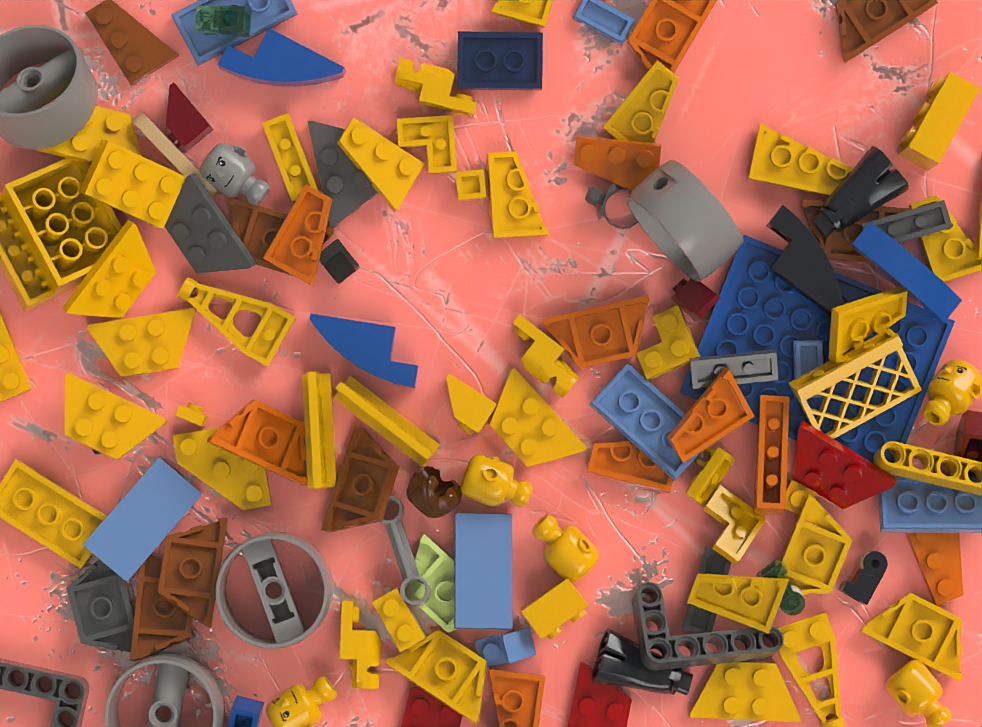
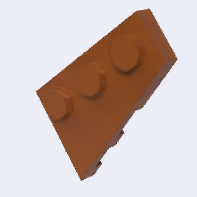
M105 0L85 12L131 86L179 57L173 49L113 0Z

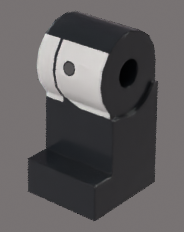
M878 551L863 553L859 559V569L851 582L843 580L838 591L861 604L868 605L887 569L888 562L885 555Z

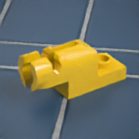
M400 58L395 76V85L414 93L421 91L419 104L422 106L475 118L477 103L472 102V97L464 94H456V97L451 96L455 81L454 73L447 68L424 62L421 64V68L415 72L413 60Z
M519 314L512 323L516 328L514 333L525 342L529 339L534 341L521 358L524 369L543 384L555 377L556 383L552 390L564 398L580 376L574 373L564 360H558L564 348Z
M343 599L341 608L340 659H352V663H349L352 688L378 689L380 673L373 672L368 668L380 665V635L377 629L354 628V624H359L360 606H355V600Z

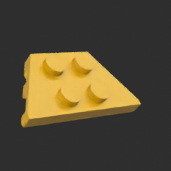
M95 106L91 118L76 135L56 146L35 149L91 164L101 140H107L141 156L130 114Z
M129 219L64 304L63 310L73 315L124 317L157 273L137 225Z
M196 308L89 324L87 325V330L121 377L178 369L197 310Z
M513 368L510 371L490 423L494 431L527 467L586 451L588 448L522 375Z
M68 372L64 376V435L118 461L129 453L132 448L141 444L148 436L167 423V419Z
M807 494L774 578L789 579L784 595H801L793 591L791 585L798 587L803 595L808 593H831L853 541L811 494Z
M908 592L861 627L860 632L921 661L959 682L961 681L962 643L960 641V634L962 633V618Z
M438 630L427 636L424 641L418 642L396 657H390L386 660L385 664L475 725L478 724L487 667L485 659Z
M741 661L715 664L708 681L701 690V694L689 712L690 718L781 722L801 721L776 663Z

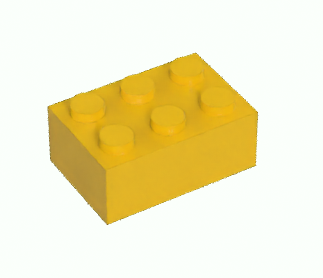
M949 72L943 78L939 76L936 82H932L925 94L929 98L928 101L919 106L912 118L915 125L911 126L909 131L906 130L898 145L902 148L898 155L926 171L938 165L980 88L952 72Z
M101 140L78 192L154 227L163 229L186 177L117 144Z

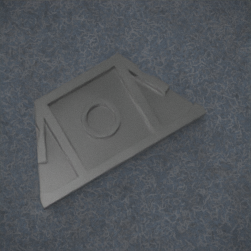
M311 120L308 121L322 193L332 199L328 218L329 227L335 228L341 221L357 211L365 202L371 200L379 192L373 188L372 182L361 169L355 166L337 144L345 129Z
M196 173L188 175L164 227L196 274L249 269L255 266L257 263Z
M99 559L66 588L81 644L131 652L135 613L127 583Z

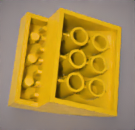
M65 158L12 181L3 187L0 194V267L24 312L78 286L122 228L112 207L78 192L90 167L88 163Z

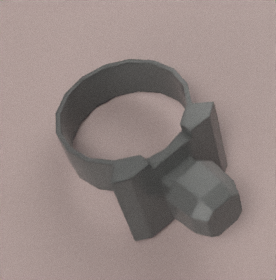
M615 183L610 185L607 194H603V190L594 187L588 189L585 196L587 203L595 207L596 205L601 206L598 213L599 220L605 218L609 225L621 230L630 229L638 223L637 221L631 226L620 227L610 222L606 216L605 206L609 197L620 192L631 193V190H616Z

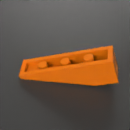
M760 395L753 514L782 516L786 510L789 397Z

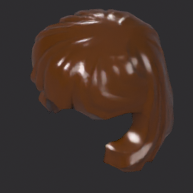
M428 465L422 471L413 474L406 489L407 499L429 518H439L449 514L459 505L462 498L460 486L455 480L443 481L440 477V470Z

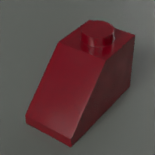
M173 82L169 86L166 127L171 133L167 136L177 148L183 146L189 151L214 129Z
M685 277L672 289L676 294L671 299L694 322L701 319L721 299L702 282H696L693 279L688 281Z
M967 410L962 414L956 432L953 456L982 462V412ZM968 471V475L976 476L973 472Z

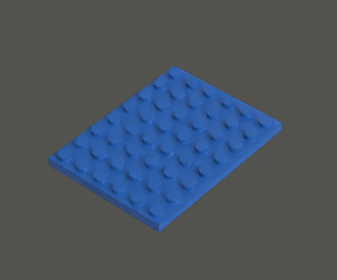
M743 235L744 243L735 253L718 295L721 299L713 307L697 350L700 357L775 349L777 352L778 380L737 385L755 416L749 422L758 425L760 395L789 397L788 438L798 441V429L801 422L810 423L798 398H794V393L789 385V382L794 380L793 341L823 340V364L830 361L828 358L831 317L768 270L783 250ZM834 272L840 287L843 305L883 292ZM907 301L906 316L890 326L889 329L899 335L903 343V351L922 391L836 437L834 440L872 463L875 452L885 443L892 441L906 444L955 321L948 318L943 323L925 308ZM874 332L873 334H871L870 336H868L867 338H865L863 341H866V340L872 338L873 336L877 335L878 333ZM896 351L886 356L883 364L884 367L895 369L899 359ZM689 366L679 393L698 400L708 387L692 388ZM867 366L862 369L858 380L870 383L875 368ZM881 370L876 385L888 388L893 373ZM899 375L894 390L902 392L911 387V384L907 377ZM842 380L836 383L832 394L845 397L850 382ZM856 384L851 399L863 402L868 387ZM874 389L869 404L878 405L882 403L886 392ZM824 397L809 398L806 401L810 408L820 410ZM830 398L826 413L838 416L843 401ZM849 403L844 417L848 419L858 416L861 406ZM824 417L820 426L821 432L825 434L833 430L836 420ZM885 451V459L890 463H894V456L890 452Z

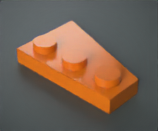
M577 135L574 165L632 191L660 166L662 144Z
M305 184L263 259L314 287L332 199Z
M725 367L667 436L677 457L683 463L755 417L728 368Z
M631 442L593 444L586 473L666 493L671 492L673 480Z
M906 533L934 605L939 606L963 596L959 533Z
M489 668L499 727H539L546 676Z

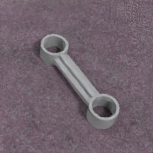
M390 496L389 501H395L398 504L399 513L393 520L383 519L381 523L386 526L403 579L400 587L401 597L409 605L419 607L426 604L430 599L431 588L420 577L402 523L405 508L396 497ZM412 582H421L425 585L423 598L416 602L410 601L406 595L407 586Z

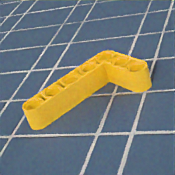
M892 441L885 443L873 456V463L892 475L982 496V462ZM885 451L890 452L894 456V463H890L885 459ZM912 458H916L922 463V470L913 466ZM940 465H945L949 469L950 476H945L941 472ZM968 471L973 472L977 476V483L969 479Z

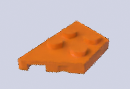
M651 0L627 41L647 72L658 60L675 73L717 0Z
M649 295L549 317L542 319V324L559 345L564 348V351L579 369L635 357L637 354L650 298Z
M251 400L207 439L208 443L298 485H307V477L304 475V459H306V448L303 442L305 438V423L257 400Z

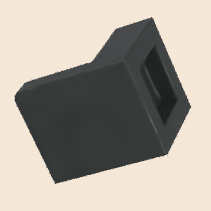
M338 238L321 251L320 263L338 284L361 268Z

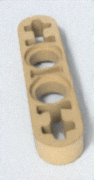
M143 112L139 113L132 120L141 132L186 178L188 175L196 173L211 197L217 192L201 176L199 170Z

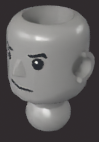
M225 142L216 145L200 167L201 176L219 192V195L223 194L226 197L233 198L242 193L250 204L259 205L268 194L270 186L266 181L258 180L254 177L256 167L254 162L247 156L248 152L239 145H231Z

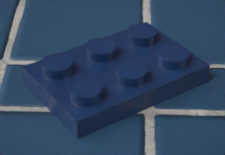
M458 31L457 90L542 91L543 32Z

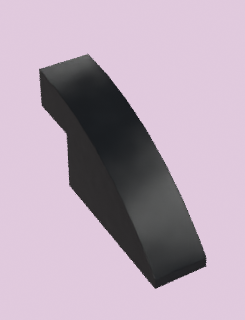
M782 205L767 223L766 227L787 241L788 244L768 270L831 317L832 308L843 305L840 287L833 267L812 232L795 214Z

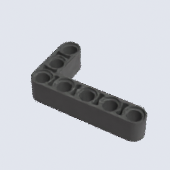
M653 582L643 583L632 598L640 656L643 665L650 670L768 659L784 643L782 632L772 626L769 634L755 628L670 636L661 588ZM641 594L650 595L653 603L644 602ZM646 621L654 622L657 625L658 631L649 630L646 627ZM762 638L770 639L773 643V648L765 646ZM739 640L743 642L746 650H739L735 646L734 641ZM706 644H714L718 649V653H711L707 649ZM685 646L688 648L690 656H683L679 652L678 647ZM650 649L659 650L662 654V659H655L651 655Z
M0 658V689L56 701L50 727H81L89 695V684L85 678ZM15 670L21 671L24 675L22 685L16 684L12 679V674ZM43 676L50 678L52 681V689L50 691L43 690L40 685V680ZM70 683H76L80 687L79 697H73L69 694L68 686ZM63 711H69L73 714L74 722L72 725H66L62 721L61 715Z

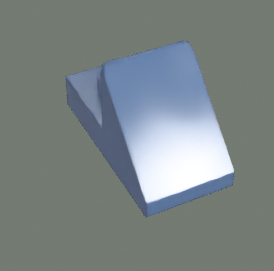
M530 626L474 640L477 654L486 660L487 667L507 662L511 664L536 655Z

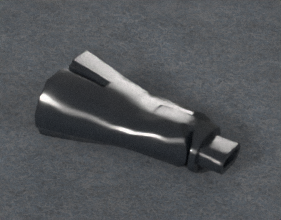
M871 146L819 209L820 214L812 220V223L825 238L834 231L840 232L853 225L867 214L909 190L908 182L897 169L889 170L893 164L883 151L875 146Z
M607 628L601 639L591 678L593 683L628 687L660 694L675 695L677 692L687 696L690 691L693 674L682 671V668L650 670L646 668L641 660L639 644ZM650 650L651 655L655 659H662V655Z

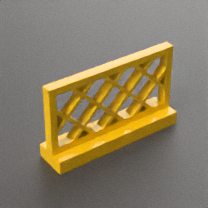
M888 328L864 341V345L857 350L851 348L843 353V359L835 364L830 360L789 382L811 426L821 431L820 426L824 417L836 420L833 430L825 433L827 436L835 439L922 391L903 351V343L898 334ZM896 351L899 359L895 369L884 367L883 364L886 356ZM867 366L875 368L870 383L858 380L860 371ZM881 370L893 373L888 388L876 385ZM899 375L907 377L911 384V387L902 392L894 390ZM842 380L850 382L845 397L832 394L836 383ZM856 384L868 387L863 402L851 399ZM874 389L886 392L883 402L878 405L869 404ZM816 394L824 396L820 410L810 408L806 400ZM830 398L843 401L838 416L826 413ZM849 403L861 406L858 416L853 419L844 417Z
M307 372L306 375H302L308 489L335 487L337 470L331 373Z
M351 375L345 383L340 381L336 389L338 392L333 397L336 401L422 468L441 446Z

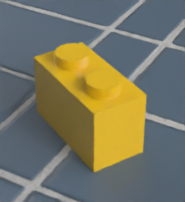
M566 578L522 608L521 612L541 640L546 636L550 640L563 631L561 625L569 619L574 623L586 614L584 609L588 605L569 578Z
M399 586L373 600L372 604L400 653L426 638V634L411 607L402 599Z

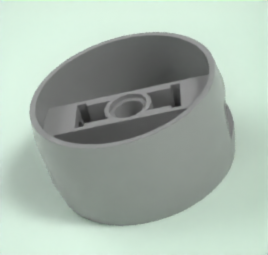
M45 25L22 26L0 35V137L9 144L19 148L44 149L61 144L76 135L91 118L97 102L94 76L80 48L66 33ZM47 62L38 68L30 67L35 64ZM20 72L16 82L1 90L14 75Z
M669 160L656 168L626 198L630 211L651 240L684 274L696 282H700L715 272L744 243L739 228L719 200L690 170L675 160Z
M286 532L262 533L241 542L223 561L216 580V603L227 627L241 640L260 648H286L308 638L326 618L333 598L332 575L323 555L307 540ZM272 539L288 541L301 547L313 558L322 574L324 582L322 609L314 624L306 631L304 630L290 591V584L285 578ZM242 551H244L276 640L257 636L245 629L235 618L229 607L226 594L227 577L234 560ZM271 582H276L282 587L280 597L274 598L268 594L267 588Z
M178 654L153 655L130 666L113 684L105 706V727H121L118 718V702L126 681L137 669L159 663L152 706L149 710L148 727H179L188 672H191L201 681L210 696L213 706L212 727H222L224 722L223 696L215 678L204 666L195 660ZM160 706H167L171 709L172 717L170 720H164L159 716L158 709Z

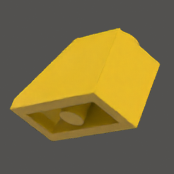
M448 374L446 381L454 418L459 421L457 427L470 435L473 431L480 433L497 404L456 377Z

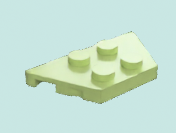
M424 534L420 540L415 563L420 577L430 585L431 596L426 604L419 607L449 633L457 630L454 629V560ZM421 582L410 583L407 587L406 595L413 602L423 598L425 585Z

